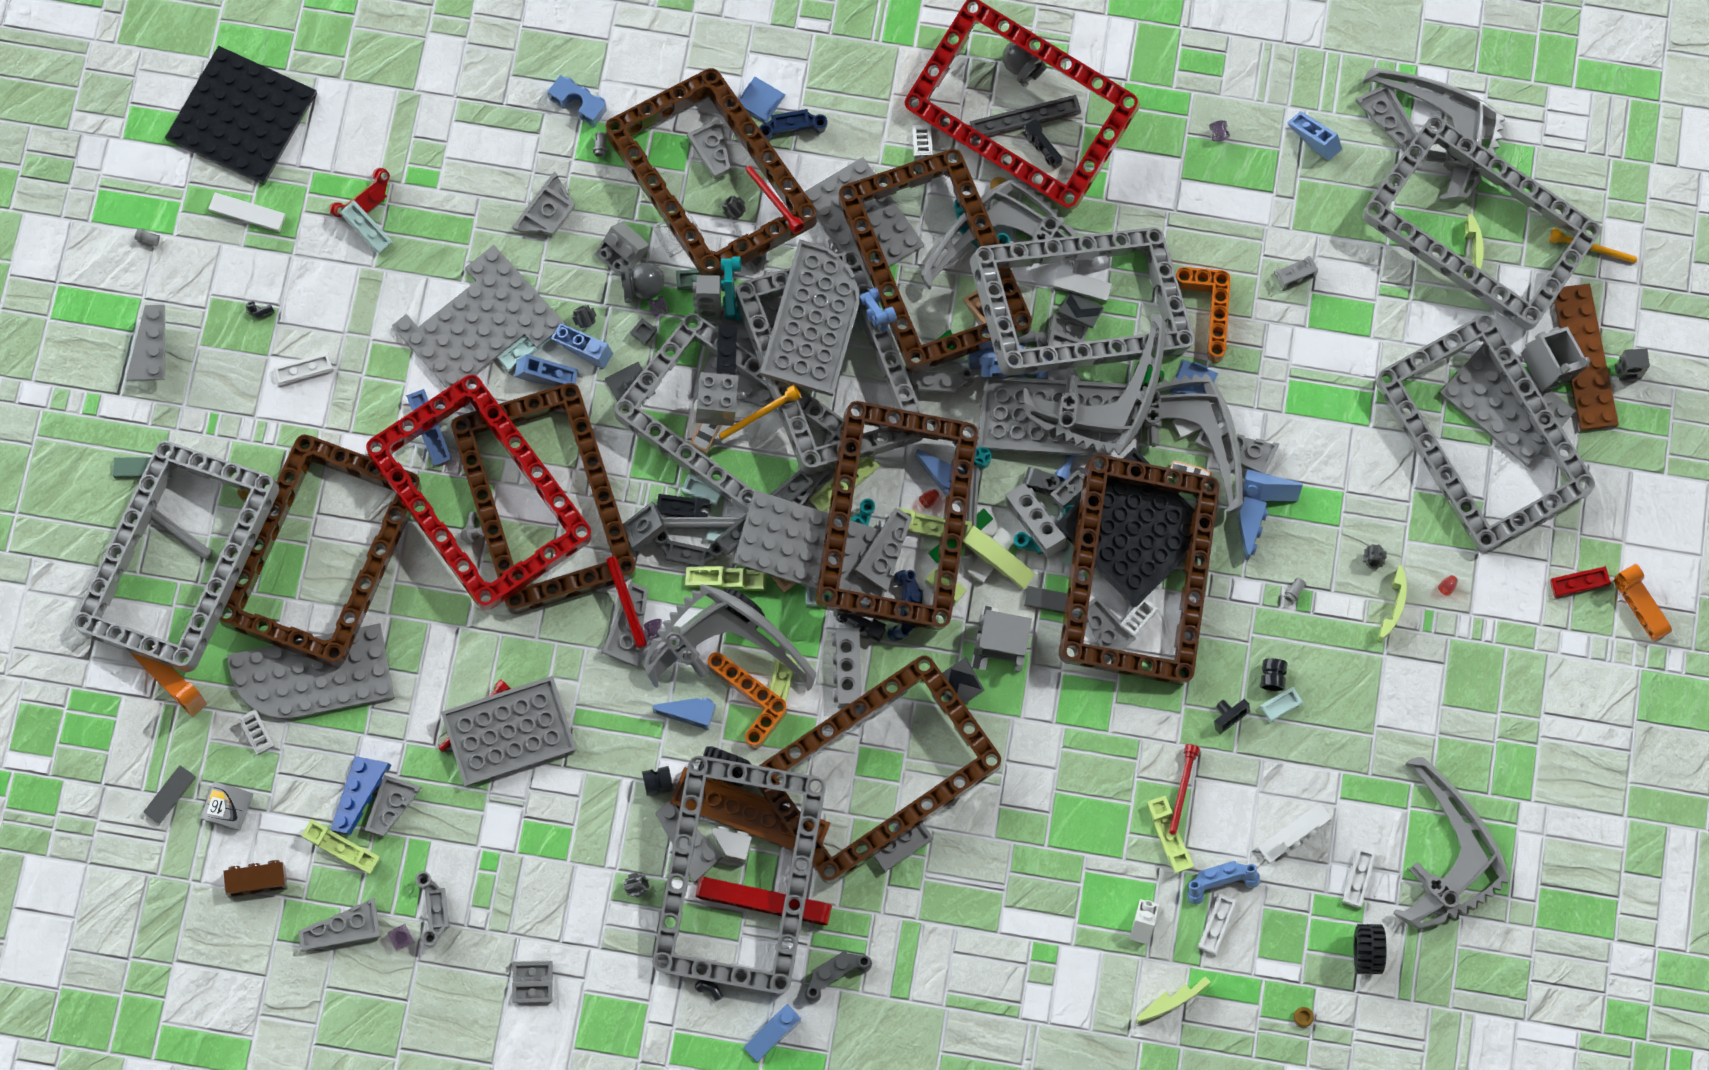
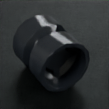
M1275 658L1264 659L1262 662L1264 675L1261 676L1260 687L1268 691H1284L1286 686L1284 675L1287 672L1288 662Z
M669 766L660 767L656 772L653 769L642 771L647 796L656 795L660 790L663 793L674 791Z

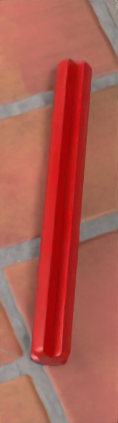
M611 556L606 559L636 646L637 648H642L647 645L644 633L616 556Z

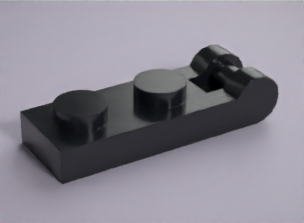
M718 324L716 374L736 375V324ZM723 362L730 363V366H723Z

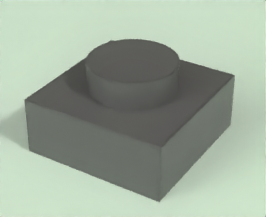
M642 318L630 333L646 345L657 332V328Z

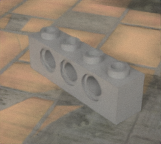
M697 275V282H693L695 314H698L705 320H721L720 276Z
M1025 483L1005 494L1006 504L1047 558L1067 547V537L1055 525L1057 523L1055 518L1047 514V509L1043 502H1038L1032 488L1028 489Z
M836 628V634H832V646H836V653H833V665H837V672H833V683H837V691H834V702H838V708H844L862 696L859 628ZM843 646H849L851 648V651L848 653L842 652L841 648ZM848 664L852 667V670L845 672L841 667ZM849 683L853 688L847 691L842 688V685Z

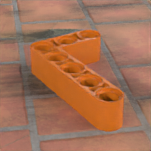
M1181 267L1176 273L1180 289L1211 292L1207 357L1211 362L1219 363L1223 360L1226 351L1230 275L1223 270ZM1186 276L1188 280L1183 281L1179 277ZM1203 277V278H1205L1207 281H1206V282H1200V281L1198 280V278ZM1223 279L1225 283L1219 284L1217 280ZM1220 296L1224 301L1220 302L1216 300V297ZM1220 314L1223 318L1217 319L1214 315ZM1213 332H1220L1222 336L1217 337ZM1217 349L1221 354H1214L1212 350Z
M129 652L190 716L194 717L207 705L200 692L190 682L187 683L172 667Z
M714 652L708 657L709 669L764 710L745 735L747 746L751 749H759L786 716V702L723 654ZM715 659L722 661L721 665L717 667L713 666L712 662ZM729 671H736L737 676L730 678L727 676V673ZM745 682H750L753 684V686L750 689H744L742 687V685ZM765 693L768 695V698L761 701L758 699V695ZM775 705H783L784 707L781 712L773 710ZM764 720H770L772 722V724L769 727H763L761 725V723ZM752 735L760 737L759 741L755 743L750 742L749 738Z

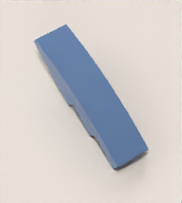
M424 389L406 395L412 411L429 401ZM438 424L421 434L434 466L452 459Z

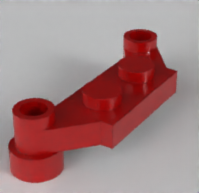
M376 168L372 174L375 181L348 203H332L329 207L330 214L334 217H342L337 211L340 207L342 211L353 200L366 213L387 197L385 192L390 178L389 172L384 168Z

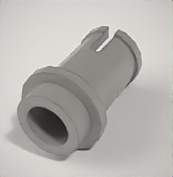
M595 133L593 153L596 157H604L608 152L606 148V133Z
M142 228L141 230L137 229L135 240L138 243L144 242L157 247L160 235L147 232Z
M1029 331L1028 334L1018 337L1019 344L1036 342V331Z
M1295 578L1290 589L1285 591V599L1291 603L1298 601V596L1306 586V582L1301 578Z

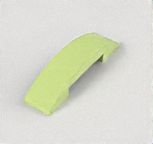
M1468 214L1465 220V238L1472 239L1473 265L1481 270L1484 255L1483 238L1476 219L1472 214ZM1465 273V277L1470 279V275Z
M899 508L912 517L908 528L909 532L936 538L941 537L945 519ZM965 521L963 538L972 526L971 521Z
M1401 565L1396 569L1391 587L1399 590L1391 620L1385 618L1382 622L1378 642H1382L1391 633L1405 605L1407 583L1405 572Z
M1166 795L1148 801L1147 805L1155 829L1175 874L1194 868L1179 831L1177 830L1175 835L1169 833L1173 813Z
M313 819L310 820L301 835L329 854L368 874H371L380 859L378 855L359 847Z

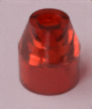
M936 489L928 490L919 496V501L926 509H929L937 502L940 495Z
M1453 575L1444 578L1438 585L1439 591L1446 596H1450L1456 589L1458 579Z

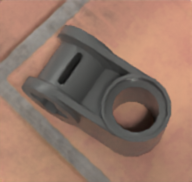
M1028 467L1023 483H1025L1028 489L1032 488L1034 492L1050 496L1059 487L1060 480L1055 474Z

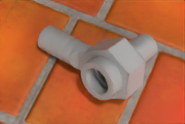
M475 512L469 513L467 527L461 531L462 540L469 544L475 542L479 535L483 534L481 527L475 528L477 517Z

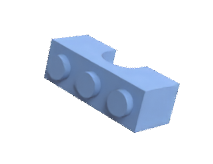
M560 75L548 90L549 100L562 108H565L571 101L581 102L582 106L578 110L579 118L594 128L607 111L606 102L600 96L595 97L587 88L579 87L569 77L565 78Z

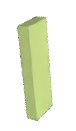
M789 657L795 664H797V662L793 658ZM777 659L769 689L786 702L794 672ZM775 705L773 710L781 712L784 707L783 705Z

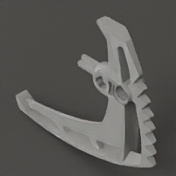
M1371 68L1362 81L1363 84L1370 81L1379 83L1416 97L1441 110L1452 119L1456 129L1477 143H1480L1483 116L1494 120V128L1488 150L1496 155L1494 150L1499 148V144L1496 141L1502 138L1498 132L1504 129L1501 122L1505 118L1483 100L1449 84L1409 73ZM1414 85L1419 86V87H1422V88H1426V89H1429V90H1432V91H1435V92L1440 93V94H1443V95H1442V96L1436 95V94L1431 93V92H1428V91H1426V90H1423V89L1414 87ZM1449 98H1453V99H1455V100H1457V101H1460V102H1462V103H1464V104H1466V105H1469V106H1471V107L1477 109V112L1474 111V110H1472V109H1470V108H1467V107H1465V106H1463V105H1461V104H1459V103H1456V102L1450 100ZM1461 147L1463 151L1468 152L1467 148ZM1429 150L1425 158L1426 161L1443 163L1444 167L1452 171L1448 191L1446 194L1441 195L1438 200L1440 202L1453 203L1466 200L1481 183L1480 172L1469 165L1466 166L1448 154L1449 151L1447 150L1446 152ZM1475 173L1476 178L1469 191L1465 193L1464 190L1470 175Z
M1018 178L996 186L981 197L984 206L993 199L999 200L998 203L987 211L993 227L998 225L1019 230L1032 237L1031 241L1067 237L1059 229H1062L1069 237L1077 236L1071 226L1063 224L1064 217H1057L1058 209H1050L1051 202H1043V195L1035 196V189L1027 190V184H1019ZM1013 189L1021 192L1038 205L1048 216L1044 218L1007 194ZM965 212L939 243L921 273L922 280L929 290H931L932 281L960 251L974 240L970 229H968L955 244H952L954 236L967 223ZM981 223L976 224L977 227H984ZM1050 224L1054 229H1048L1045 225ZM944 249H947V254L938 264L936 269L933 272H931V269L940 257L941 253L944 251ZM1067 260L1072 264V273H1076L1080 260Z
M1151 313L1153 323L1141 360L1129 385L1118 401L1098 406L1078 405L1079 395L1077 394L1079 378L1071 375V377L1067 376L1066 391L1062 394L1060 403L1032 397L1029 395L1028 390L1024 388L1027 418L1047 432L1056 430V437L1065 435L1066 442L1074 439L1076 446L1084 443L1086 449L1094 446L1097 452L1104 447L1107 454L1115 450L1117 455H1120L1140 430L1154 398L1163 359L1166 322L1158 315ZM1158 330L1159 338L1156 358H1153L1151 356V353L1154 344L1155 334ZM1148 365H1150L1153 371L1146 394L1144 395L1140 392V388ZM1136 400H1139L1141 406L1133 425L1125 426ZM1035 416H1038V417H1040V418H1043V419H1046V420H1049V421H1052V422H1055V423H1058V424H1057V425L1049 424V423H1047V422H1044V421H1042V420L1036 418ZM1066 419L1072 421L1069 425H1064L1062 422ZM1077 428L1095 432L1121 434L1118 443L1114 444L1097 441L1072 432Z
M1195 374L1191 380L1186 375L1183 376L1181 381L1176 377H1173L1171 382L1163 379L1161 385L1157 384L1153 398L1157 402L1151 403L1149 412L1144 420V427L1148 432V446H1159V430L1162 428L1161 419H1178L1200 425L1212 446L1221 471L1229 505L1226 515L1235 513L1243 506L1242 469L1237 434L1226 401L1218 387L1207 374L1202 378ZM1204 385L1207 394L1192 393L1161 396L1159 392L1184 386ZM1143 386L1141 393L1145 395L1148 387ZM1139 400L1135 402V410L1131 421L1135 420L1140 409L1141 402ZM1210 403H1217L1224 423L1222 428L1218 427ZM1226 434L1233 457L1231 463L1227 462L1222 436ZM1231 471H1234V472H1235V484H1236V498H1235V499L1233 498V495H1232L1231 478H1230V472H1231Z
M704 584L700 585V591H692L693 598L684 597L685 605L678 604L676 606L677 612H670L671 620L663 621L665 628L658 629L660 637L652 640L643 662L647 675L655 688H658L659 685L658 677L678 659L686 665H691L700 677H704L710 669L699 658L700 653L696 650V646L710 637L731 632L744 637L773 655L806 682L808 691L812 688L816 678V672L807 660L769 620L737 597ZM706 595L715 601L681 628L674 626L681 616L703 596ZM728 604L747 617L750 622H745L723 606ZM756 625L780 644L779 647L755 629ZM678 636L680 639L673 640L670 637ZM662 641L666 642L662 646V648L656 653L653 659L649 661V658L651 657L652 653L657 648V646ZM786 651L799 664L803 671L785 654Z
M1416 757L1408 760L1405 765L1413 767L1431 790L1447 815L1461 847L1454 866L1443 879L1434 873L1430 875L1418 862L1409 869L1423 883L1422 887L1426 895L1405 912L1395 910L1393 914L1406 924L1421 929L1444 923L1447 915L1455 919L1458 911L1465 915L1467 907L1476 909V902L1484 904L1485 896L1494 897L1493 889L1500 891L1502 889L1501 883H1509V877L1499 847L1478 813L1424 757ZM1423 769H1424L1432 778H1434L1435 781H1436L1445 791L1441 790V789L1433 782V780L1423 771ZM1448 798H1452L1471 823L1464 822ZM1472 830H1476L1492 855L1490 860H1488ZM1491 864L1499 878L1474 898L1464 904H1459V895ZM1436 884L1438 887L1436 889H1432L1431 886ZM1448 896L1452 898L1453 904H1447L1445 902V897ZM1440 909L1446 912L1431 921L1420 922Z

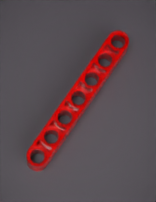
M699 877L695 897L782 917L786 894L708 877ZM792 899L789 902V906L791 909L797 910L800 908V902L797 899ZM806 899L802 921L828 925L832 905Z

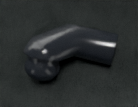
M253 301L246 304L247 313L256 318H263L275 313L271 304L262 308L255 305Z
M698 980L695 984L697 992H710L715 1002L724 997L715 982Z

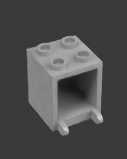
M1556 327L1549 331V333L1544 331L1535 336L1536 339L1525 345L1526 348L1520 353L1541 392L1570 383L1590 364L1589 357H1584L1568 327L1561 329Z
M700 372L696 423L732 426L734 423L744 419L742 417H735L736 399L746 398L745 392L737 391L738 375Z
M986 610L985 615H981L978 630L982 631V633H978L975 649H978L977 655L1015 662L1014 669L1020 672L1025 660L1032 618Z

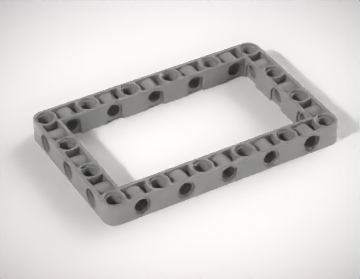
M1437 116L1430 117L1362 213L1363 220L1367 224L1525 330H1531L1536 327L1601 233V227L1596 221ZM1430 126H1434L1437 131L1432 130ZM1432 145H1440L1449 151L1448 154L1466 166H1471L1480 172L1481 176L1496 186H1501L1510 192L1511 196L1526 206H1531L1540 212L1544 218L1557 227H1562L1574 235L1573 241L1530 302L1388 208L1403 189L1412 173L1415 172ZM1461 147L1467 148L1468 152L1463 151ZM1410 154L1416 155L1417 159L1412 158ZM1492 168H1497L1499 172L1493 171ZM1390 182L1396 183L1397 187H1393ZM1523 188L1528 189L1530 193H1526ZM1555 209L1560 210L1562 214H1557ZM1369 210H1374L1377 215L1371 214ZM1586 230L1591 231L1593 235H1589ZM1401 231L1407 232L1408 236L1402 235ZM1432 252L1438 253L1440 257H1435ZM1566 258L1571 259L1573 264L1568 263ZM1463 273L1469 274L1471 278H1466ZM1546 287L1552 288L1554 292H1549ZM1495 294L1500 295L1502 300L1497 299ZM1526 316H1531L1534 321L1528 320Z
M1151 227L979 247L970 258V265L1000 371L1007 376L1140 360L1149 334L1020 349L998 271L1000 267H1005V269L1027 266V264L1060 263L1062 260H1086L1106 255L1107 257L1122 256L1133 252H1141L1146 257L1147 270L1152 287L1157 294L1160 314L1166 322L1167 332L1165 334L1163 357L1184 354L1194 344V335L1163 232L1158 228ZM1159 333L1155 334L1151 353L1153 358H1156Z
M855 251L837 254L846 265L848 264L847 261L854 263V265L848 264V266L855 275L859 295L869 292V289L873 287L860 255ZM791 268L743 281L738 284L736 289V304L761 367L772 330L760 300L783 296ZM776 282H783L784 285H778ZM741 292H747L749 295L744 296ZM859 300L857 312H860L865 333L870 345H873L877 355V363L883 378H886L895 408L922 413L890 330L884 332L875 331L872 320L869 321L867 317L866 305L862 306ZM754 325H760L762 328L756 329ZM887 360H890V361H892L894 364H893V365H889L886 361H887ZM765 377L773 400L781 397L780 392H786L787 388L792 386L791 384ZM899 394H905L907 398H901ZM799 400L795 402L788 401L777 408L801 471L805 474H814L836 467L840 441L816 447ZM793 426H799L801 430H795ZM881 429L863 433L859 460L919 442L923 438L916 437V434L896 433ZM882 438L885 440V443H880L877 439ZM845 446V449L849 450L850 453L854 452L851 446ZM806 460H812L815 464L810 465Z
M689 314L617 402L615 417L625 427L747 514L750 503H745L742 499L744 497L752 498L754 491L752 488L639 408L662 383V378L669 370L671 371L682 358L691 342L698 341L717 357L718 329L701 316ZM695 323L698 326L696 328H690L688 324ZM737 343L736 368L739 370V373L756 386L759 385L768 390L772 396L765 377L759 375L761 366L758 358ZM672 351L675 355L668 357L665 353ZM755 366L758 368V371L752 372L749 368ZM644 380H650L652 384L648 386L644 385L642 382ZM796 386L802 397L799 399V403L806 421L816 429H821L831 436L825 445L840 441L843 418ZM626 408L629 410V413L622 414L620 410ZM817 410L820 414L813 416L810 411ZM656 430L660 435L652 436L650 432ZM686 452L689 453L691 457L684 459L681 457V454ZM833 468L814 474H807L814 481V484L805 491L806 494L804 496L797 497L793 502L805 505L815 492L816 487L821 485ZM719 475L721 479L715 481L712 479V476Z
M1488 314L1480 315L1380 371L1376 379L1379 391L1479 551L1488 552L1587 497L1595 487L1594 478L1492 316ZM1480 323H1487L1489 328L1483 329ZM1476 340L1483 341L1500 374L1503 373L1513 395L1529 415L1528 419L1540 438L1542 437L1549 447L1548 451L1560 470L1562 469L1569 479L1568 483L1491 526L1486 521L1402 384L1404 380L1410 377L1414 378L1432 368L1440 360L1448 359L1459 353ZM1447 341H1454L1456 347H1450ZM1500 355H1507L1509 360L1503 361ZM1417 358L1422 359L1424 364L1417 365L1414 360ZM1382 377H1389L1391 383H1384ZM1526 386L1529 392L1523 393L1519 387ZM1407 408L1411 414L1404 415L1401 410ZM1546 418L1548 420V424H1541L1539 419ZM1426 440L1431 446L1428 448L1423 447L1421 441ZM1566 450L1569 454L1568 457L1561 456L1559 451ZM1441 473H1448L1450 475V479H1443L1441 477ZM1580 482L1587 483L1589 489H1582ZM1548 500L1554 501L1555 504H1556V507H1555V508L1549 507V506L1547 505V501H1548ZM1461 505L1469 506L1470 512L1462 511ZM1514 519H1520L1523 522V526L1515 525ZM1481 538H1488L1490 540V544H1483L1481 542Z
M169 441L160 442L149 460L73 619L75 629L85 637L181 671L191 672L195 670L279 493V485L268 474ZM180 467L192 474L207 479L212 478L221 481L224 485L242 491L245 489L250 491L183 636L177 645L103 619L102 616L107 606L110 605L119 587V580L123 572H126L135 553L134 549L151 520L150 514L156 503H159L172 469ZM153 645H155L154 649L151 650V651H149L150 648H151ZM186 657H189L188 660L183 663V660Z
M694 756L689 760L653 955V967L657 971L777 994H783L790 988L826 791V783L822 778L706 756ZM696 760H701L704 763V768L701 771H696L693 767ZM735 767L742 768L743 775L741 778L733 776L732 771ZM774 774L781 775L782 783L780 785L772 783L771 778ZM707 777L804 795L772 971L755 969V967L733 963L716 962V960L700 957L678 955L675 951ZM813 781L821 783V790L819 792L811 790L810 785ZM689 799L696 801L697 807L695 810L687 808L686 803ZM806 820H811L814 823L812 831L804 829L803 824ZM682 838L689 840L690 846L688 849L680 847L679 842ZM800 859L807 862V869L804 871L796 867V863ZM674 878L682 880L683 885L681 888L673 887L672 881ZM797 899L800 902V908L797 910L791 909L789 906L790 900ZM667 917L675 919L676 924L673 928L666 926L665 920ZM789 938L793 941L791 949L783 947L782 941ZM659 957H666L668 959V966L661 967L658 964ZM703 963L707 966L708 971L706 974H700L697 971L698 964ZM738 971L746 973L747 978L745 981H739L736 978ZM777 978H783L786 981L784 988H778L775 985Z

